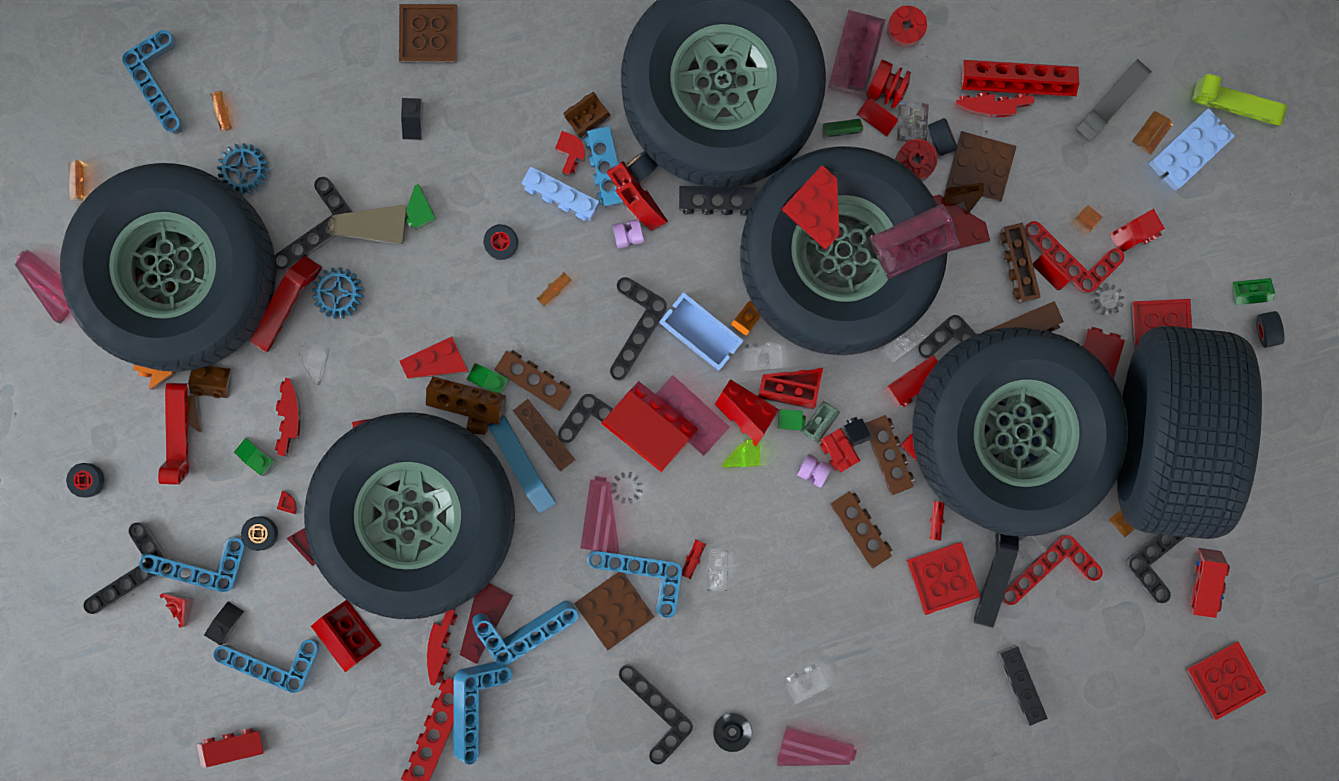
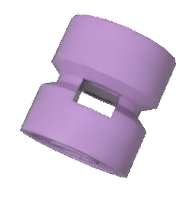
M639 219L630 220L626 225L623 222L612 225L618 249L628 247L629 243L633 245L644 243Z
M807 454L797 476L804 480L811 479L812 484L821 488L832 466L823 461L819 463L818 458Z

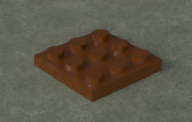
M399 4V62H457V4Z
M961 131L957 143L958 149L955 150L946 187L951 188L984 183L982 197L1001 202L1017 146Z
M617 572L574 603L607 651L655 617L622 572Z

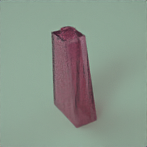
M26 249L25 252L22 251L17 256V262L14 265L51 318L61 324L71 311L63 293L60 274L32 251Z
M595 476V480L590 479L580 548L619 554L620 549L610 482H606L604 477Z
M786 726L776 764L778 766L850 765V761L855 760L857 750L854 749V744Z

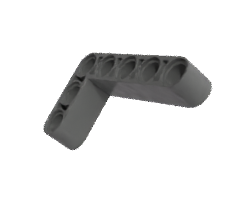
M1137 59L1076 129L1091 141L1108 124L1112 116L1152 71Z

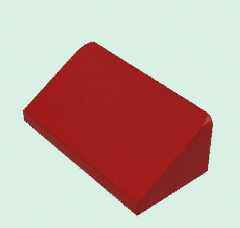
M869 97L856 114L886 137L899 121L897 117Z
M1046 253L1040 255L1033 262V267L1057 291L1061 290L1071 281V278Z

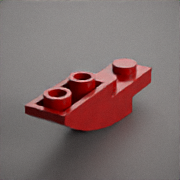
M982 92L977 94L978 97L970 98V95L960 96L954 105L956 108L974 115L1001 118L1013 117L1017 114L1016 108L1032 106L1035 101L1034 96H1028L1027 93L1016 95L1017 98L1009 99V96L997 98L998 101H995L994 94L989 95V92Z
M624 161L606 172L617 187L615 191L621 200L648 229L653 231L668 222L649 192L642 189Z
M285 378V382L282 381L280 385L281 400H278L276 404L278 416H283L285 419L280 423L279 432L282 433L281 438L277 439L275 450L278 451L277 455L288 457L291 438L299 439L301 408L293 380Z
M456 609L445 613L442 624L433 623L427 648V670L430 684L433 686L437 682L441 683L444 672H442L443 665H447L451 654L448 653L450 648L443 646V644L448 643L451 635L448 632L451 625L454 626L457 620Z

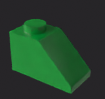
M415 185L406 209L408 216L405 219L409 227L413 226L415 230H418L437 220L420 185Z
M474 363L466 379L488 391L499 394L504 392L509 382V379L477 363Z
M246 437L234 451L247 466L260 476H265L276 462L275 459Z

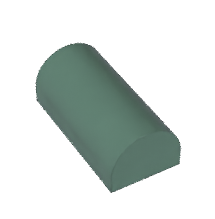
M823 401L802 430V433L818 444L840 411Z

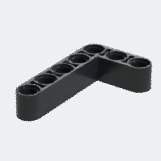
M327 177L317 178L314 187L332 215L276 253V268L287 271L303 257H308L336 236L326 233V226L329 224L330 218L333 215L353 212L335 185ZM322 182H328L329 184L328 189L325 191L320 190ZM338 197L340 199L339 204L335 207L331 206V199ZM312 235L319 236V241L316 244L310 243ZM297 246L303 247V252L300 255H295L294 249ZM285 256L287 264L279 266V259Z
M622 277L618 280V292L646 310L610 368L612 378L617 381L626 378L667 309V303L662 297L628 277ZM622 282H629L631 288L628 291H622L620 289ZM644 291L647 293V299L639 301L636 298L638 292ZM656 301L664 304V308L661 311L653 309V304ZM650 317L653 319L654 324L652 327L647 328L643 325L645 318ZM636 334L643 335L644 341L641 344L634 343L633 337ZM627 350L634 353V358L630 361L623 358V354ZM616 367L624 369V374L621 377H616L613 374Z
M952 315L919 343L916 351L919 357L927 359L933 356L950 339L954 338L958 343H961L964 333L970 334L971 337L976 335V333L962 317ZM951 319H956L959 322L958 329L950 327ZM937 332H942L945 335L943 342L936 340L935 335ZM926 344L930 347L931 352L929 355H924L921 352L922 345Z
M592 394L583 395L559 429V439L564 443L573 442L591 415L602 422L604 419L599 416L600 410L607 408L611 412L613 408ZM587 397H591L594 400V405L591 408H586L583 405V401ZM576 413L583 415V421L580 424H575L572 420L573 415ZM565 429L572 431V437L569 440L562 438V431Z
M135 522L130 525L128 533L141 554L149 553L146 551L145 545L151 542L153 544L151 554L168 558L146 523ZM137 526L143 528L141 536H137L135 533ZM145 558V562L142 565L150 567L153 564L152 558ZM164 563L161 570L165 572L169 568L170 563ZM137 566L88 597L83 604L84 610L89 614L100 613L158 575L147 572V577L142 579L139 575L141 568ZM125 579L131 582V587L128 590L123 586ZM110 589L115 594L112 600L107 598V591ZM92 600L98 603L96 610H93L90 606Z
M995 534V554L975 612L974 623L991 628L994 627L1018 555L1019 536Z
M1157 534L1126 560L1128 571L1154 602H1168L1171 592L1150 565L1185 537L1168 535L1170 543L1164 545L1162 543L1164 535ZM1149 547L1155 549V555L1151 558L1147 555ZM1134 559L1140 561V567L1136 570L1132 567ZM1147 574L1152 576V582L1149 585L1144 582V577ZM1159 589H1162L1165 594L1161 600L1156 597Z
M629 664L623 665L619 670L621 681L671 726L651 748L649 753L652 763L662 764L690 735L693 730L692 721L634 666ZM626 668L633 671V676L629 679L622 676V671ZM642 681L647 684L646 691L640 692L636 689L638 682ZM653 695L661 697L659 705L651 703L650 698ZM666 709H674L676 712L675 716L667 718L664 714ZM683 721L688 722L690 725L689 730L685 732L679 729V724ZM674 736L677 742L675 745L669 746L665 741L666 738ZM655 750H660L663 753V758L656 760L653 758L652 753Z

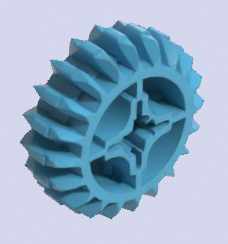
M242 143L241 149L238 144H234L235 150L228 147L227 149L230 153L222 152L225 159H218L223 165L217 166V169L223 172L217 175L219 178H223L222 181L231 188L233 187L237 192L239 190L241 195H244L245 189L248 194H252V187L258 191L259 189L256 185L259 183L263 186L264 183L261 179H268V176L263 173L269 172V168L263 166L269 163L267 160H263L265 154H259V148L253 151L254 146L252 144L247 148L246 144ZM247 154L256 159L258 166L248 164ZM241 155L236 164H230L236 156ZM242 165L249 168L244 173L238 170ZM229 171L238 174L239 184L231 180ZM256 173V176L250 182L245 183L250 174Z
M332 267V274L324 270L326 277L318 275L321 282L314 281L318 289L312 288V292L317 293V295L312 296V299L319 300L314 304L316 307L322 305L319 312L323 313L327 310L325 316L329 317L333 312L332 316L334 319H337L338 313L344 319V312L351 316V308L354 311L358 310L354 306L355 303L358 305L362 304L357 298L364 297L363 294L358 293V291H362L364 288L362 286L357 287L361 280L357 279L354 281L357 275L353 273L349 276V269H346L343 274L342 267L338 268V273ZM337 278L333 287L324 289L330 280ZM343 278L350 282L353 292L344 290ZM337 288H339L341 292L345 293L341 296L339 295V298H337L336 295L331 293L334 292ZM323 294L332 297L333 308L325 303ZM344 298H352L346 306L339 308Z

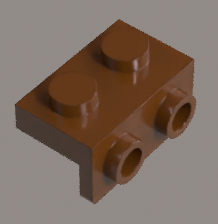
M595 92L584 96L582 100L569 107L563 113L567 122L579 137H582L587 131H590L611 116Z
M205 366L191 370L188 381L190 394L228 398L231 369Z

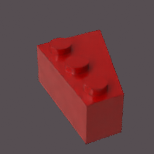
M1153 208L1110 233V236L1116 247L1125 252L1141 242L1145 245L1162 235L1161 231L1165 227Z
M452 336L399 361L408 379L470 373Z
M934 355L885 387V390L897 407L902 405L904 408L913 402L912 397L917 394L919 395L928 374L938 362Z
M823 368L763 374L758 396L766 400L815 409Z
M731 379L715 402V405L730 421L734 420L740 427V431L743 434L746 433L753 440L752 444L755 447L779 411L778 408Z
M1198 548L1201 561L1195 572H1198L1196 584L1193 585L1190 608L1193 615L1217 618V613L1222 608V601L1220 599L1221 594H1224L1226 590L1224 580L1225 576L1229 575L1230 565L1227 563L1222 551Z
M253 728L241 730L242 734L234 735L233 732L222 735L223 738L216 740L215 737L203 739L202 743L196 744L201 767L207 768L264 754L259 731H253Z

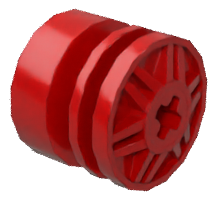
M881 59L865 96L877 101L881 94H884L885 105H887L891 97L894 99L891 107L895 109L904 98L910 84L912 72L907 70L904 78L900 77L903 68L900 67L895 74L891 73L893 64Z
M913 139L906 142L895 157V160L910 169L921 181H925L933 173L938 159L935 148L923 139ZM915 156H917L918 159H921L919 164H917L916 161H913Z

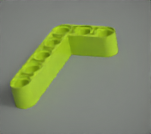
M1205 74L1196 83L1192 101L1266 123L1283 125L1288 107L1283 103L1221 86L1222 78L1212 74Z

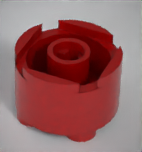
M909 5L896 9L887 24V32L891 41L903 48L918 44L927 30L926 15L917 7ZM906 23L910 25L908 30L904 29Z

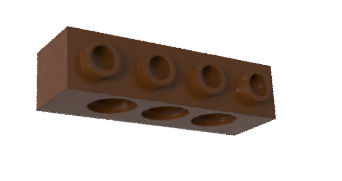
M506 350L494 370L556 410L561 411L572 394V391L569 390L571 386L563 381L557 383L553 380L554 376L549 372L544 371L542 373L538 371V366L530 360L526 363L520 359L522 355L514 350L510 353ZM516 364L523 366V372L519 375L513 372V367ZM533 374H537L540 378L539 383L536 385H532L529 382V378ZM554 385L556 392L553 395H547L545 392L546 386Z
M434 376L426 388V406L498 425L505 413L506 395Z
M529 399L513 410L560 472L576 461Z
M886 415L866 422L865 425L872 437V440L869 441L890 496L913 488L912 483H915L912 472H908L905 466L908 465L905 454H901L898 448L901 447L898 436L893 435L891 429H894L891 418L887 419ZM884 431L888 434L886 442L879 441V432ZM888 449L895 452L893 460H888L885 457V452ZM895 467L902 470L900 478H895L892 475V470Z
M848 491L831 502L830 506L873 569L892 557L890 552L893 550L887 541L883 542L880 538L882 533L877 525L873 526L869 521L871 516L866 509L862 510L858 503L861 501L855 492L852 494ZM849 507H854L857 510V515L854 518L847 516V509ZM860 523L867 525L868 529L865 534H860L857 531ZM875 539L878 542V547L872 551L868 548V542Z

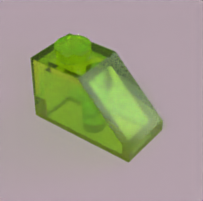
M752 439L744 440V443L739 444L722 463V468L761 466L760 443L755 447L752 444Z

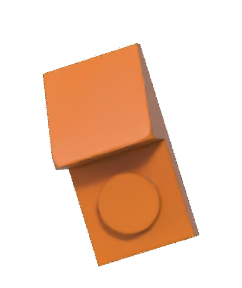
M748 301L731 325L747 336L761 315L753 303Z
M135 364L133 370L139 371L138 375L150 377V374H152L149 385L150 390L156 389L176 375L175 371L155 370Z

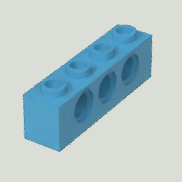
M610 126L587 131L588 137H585L587 148H591L592 151L589 159L591 167L595 166L597 174H593L595 185H600L601 192L597 193L599 203H604L605 208L625 204L616 193V186L612 191L605 190V183L612 182L606 172L600 170V166L603 163H608L611 168L618 164ZM604 145L606 151L599 154L596 152V147Z

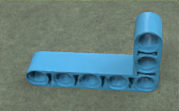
M160 30L127 50L122 56V61L163 128L171 134H178L183 129V123L147 66L148 63L171 50L176 44L175 37L169 31ZM169 36L168 43L162 44V38ZM148 46H153V51L150 54H145V49ZM132 56H136V62L129 64V59ZM142 72H146V78L140 81L139 75ZM152 88H156V95L149 97V91ZM162 104H166V111L159 113V107ZM172 120H176V127L169 129V123Z
M503 415L499 425L489 423L488 427L525 494L537 511L542 513L555 505L554 498L540 479L506 417Z
M236 536L227 538L216 571L151 553L142 554L138 559V564L143 571L219 592H228L233 586L244 550V544ZM232 541L239 542L237 550H230L229 545ZM145 558H152L153 564L150 567L142 565ZM228 559L233 560V567L225 569L224 562ZM164 563L172 565V569L167 573L161 570ZM183 568L191 570L190 575L186 578L180 575ZM202 573L209 574V580L205 583L199 580ZM221 578L228 579L226 587L221 588L218 586Z
M591 551L588 553L586 562L592 568L660 578L656 611L664 618L674 616L682 574L679 564L671 561L602 551ZM595 554H598L601 558L600 563L597 565H593L591 562V558ZM614 557L619 558L620 561L616 568L610 565V561ZM632 560H637L639 566L636 570L632 571L629 564ZM651 563L657 564V571L655 573H650L648 570ZM671 565H674L676 568V573L673 576H669L667 573V569ZM667 585L673 586V592L670 595H666L664 592ZM664 604L670 605L671 609L668 614L662 613V606Z
M563 601L504 639L486 614L479 613L475 615L472 624L476 634L496 663L500 666H506L573 624L578 618V613L572 602ZM571 610L570 614L564 615L566 611ZM550 621H555L554 624L548 625ZM481 623H486L484 627H478ZM539 631L537 635H531L533 632ZM490 638H496L494 641L489 642ZM517 642H522L521 645L515 646ZM506 652L505 655L498 656L500 653Z
M315 639L303 641L290 671L229 645L217 647L214 650L213 656L218 663L290 693H296L302 690L306 684L319 653L320 644ZM308 642L312 643L315 647L313 653L306 651L305 646ZM221 649L227 650L228 657L226 659L220 657ZM239 656L244 657L246 660L244 667L239 666L237 663ZM300 660L305 661L307 664L305 671H301L298 668ZM256 664H261L264 667L262 674H258L255 671ZM274 671L281 673L282 678L280 681L273 679ZM293 678L299 681L298 689H294L290 684Z
M496 662L458 670L454 676L453 753L457 759L467 765L474 764L479 754V690L506 684L512 677V671L509 668L500 666Z

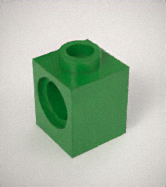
M779 409L778 429L801 431L802 427H805L806 416L803 415V411Z

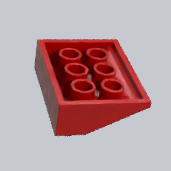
M640 381L627 392L601 423L661 473L698 431V428Z

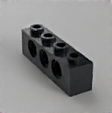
M679 186V211H683V214L688 215L694 214V211H702L703 215H713V212H721V215H732L733 212H740V215L747 216L756 197V187ZM701 196L704 202L702 205H695L693 198ZM714 197H721L723 203L720 206L714 205L712 203ZM739 197L742 200V204L734 206L731 203V199Z
M1013 645L997 652L1026 724L1031 726L1048 719L1019 647Z

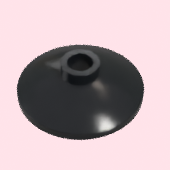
M729 713L717 720L714 725L713 736L716 744L721 749L727 752H738L749 744L752 737V729L745 717L740 714ZM731 728L736 730V734L733 736L729 734Z

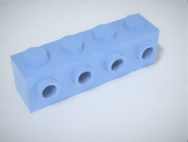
M531 166L522 181V185L525 187L524 190L532 195L537 193L542 196V200L550 204L552 201L559 204L558 208L565 212L570 210L576 213L575 216L583 221L586 219L591 221L599 206V201Z

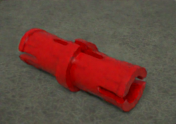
M933 501L932 518L929 521L931 522L930 540L941 541L942 525L945 524V520H943L945 504L943 502Z
M695 539L689 555L686 556L687 560L682 569V576L688 579L692 578L697 564H700V557L706 546L705 543Z

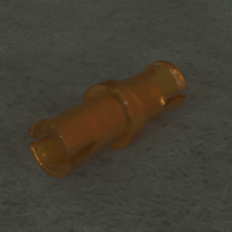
M222 91L211 93L210 96L214 106L213 113L217 117L220 131L231 129L232 126L227 113L229 110L225 106Z
M563 271L553 283L550 282L548 284L549 287L536 299L545 307L556 295L561 294L560 291L572 279Z

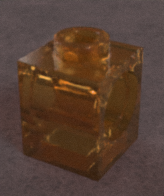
M1087 205L1072 222L1084 233L1088 234L1102 219V216Z

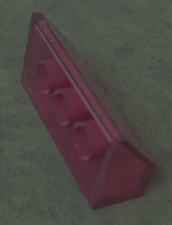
M848 10L828 88L848 93L866 94L886 19Z
M943 204L870 237L874 252L887 279L960 246L952 217Z
M674 375L656 393L659 398L698 428V431L689 443L703 456L730 428Z

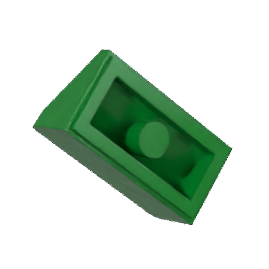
M859 118L823 124L825 138L857 134L863 131V125Z
M1271 278L1233 282L1236 305L1272 302L1274 300L1275 290Z

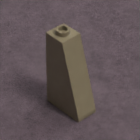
M406 205L333 215L328 224L330 235L402 244Z

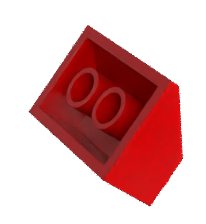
M348 600L333 608L311 625V628L344 672H347L381 646Z

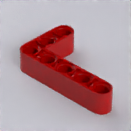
M1031 221L1024 226L1027 240L1041 254L1046 253L1071 278L1070 283L1082 294L1093 292L1124 261L1123 251L1114 248L1105 253L1087 270L1039 222ZM1029 226L1036 227V235H1031L1028 232ZM1043 239L1050 241L1051 247L1049 249H1045L1042 246ZM1056 253L1064 255L1062 263L1056 260ZM1111 253L1118 255L1117 263L1110 260ZM1071 266L1077 268V276H1072L1069 273ZM1098 266L1104 268V276L1097 274L1096 269ZM1084 280L1091 282L1090 290L1083 287Z
M305 256L287 270L250 343L266 353L271 349L302 289L314 281L322 269L320 264Z
M166 383V461L159 468L158 481L159 484L180 485L189 473L187 383Z
M1061 535L1007 585L1005 594L1008 591H1012L1014 599L1008 602L1004 594L1002 602L1007 605L1018 603L1065 558L1087 580H1099L1102 577L1103 571L1101 566L1072 536ZM1065 538L1069 539L1071 543L1068 549H1064L1061 544ZM1051 551L1056 554L1054 562H1050L1047 558ZM1079 552L1084 557L1081 563L1075 561V555ZM1039 564L1042 567V573L1035 575L1033 569ZM1091 567H1095L1097 574L1091 578L1088 575V570ZM1022 578H1026L1028 586L1022 589L1019 581Z

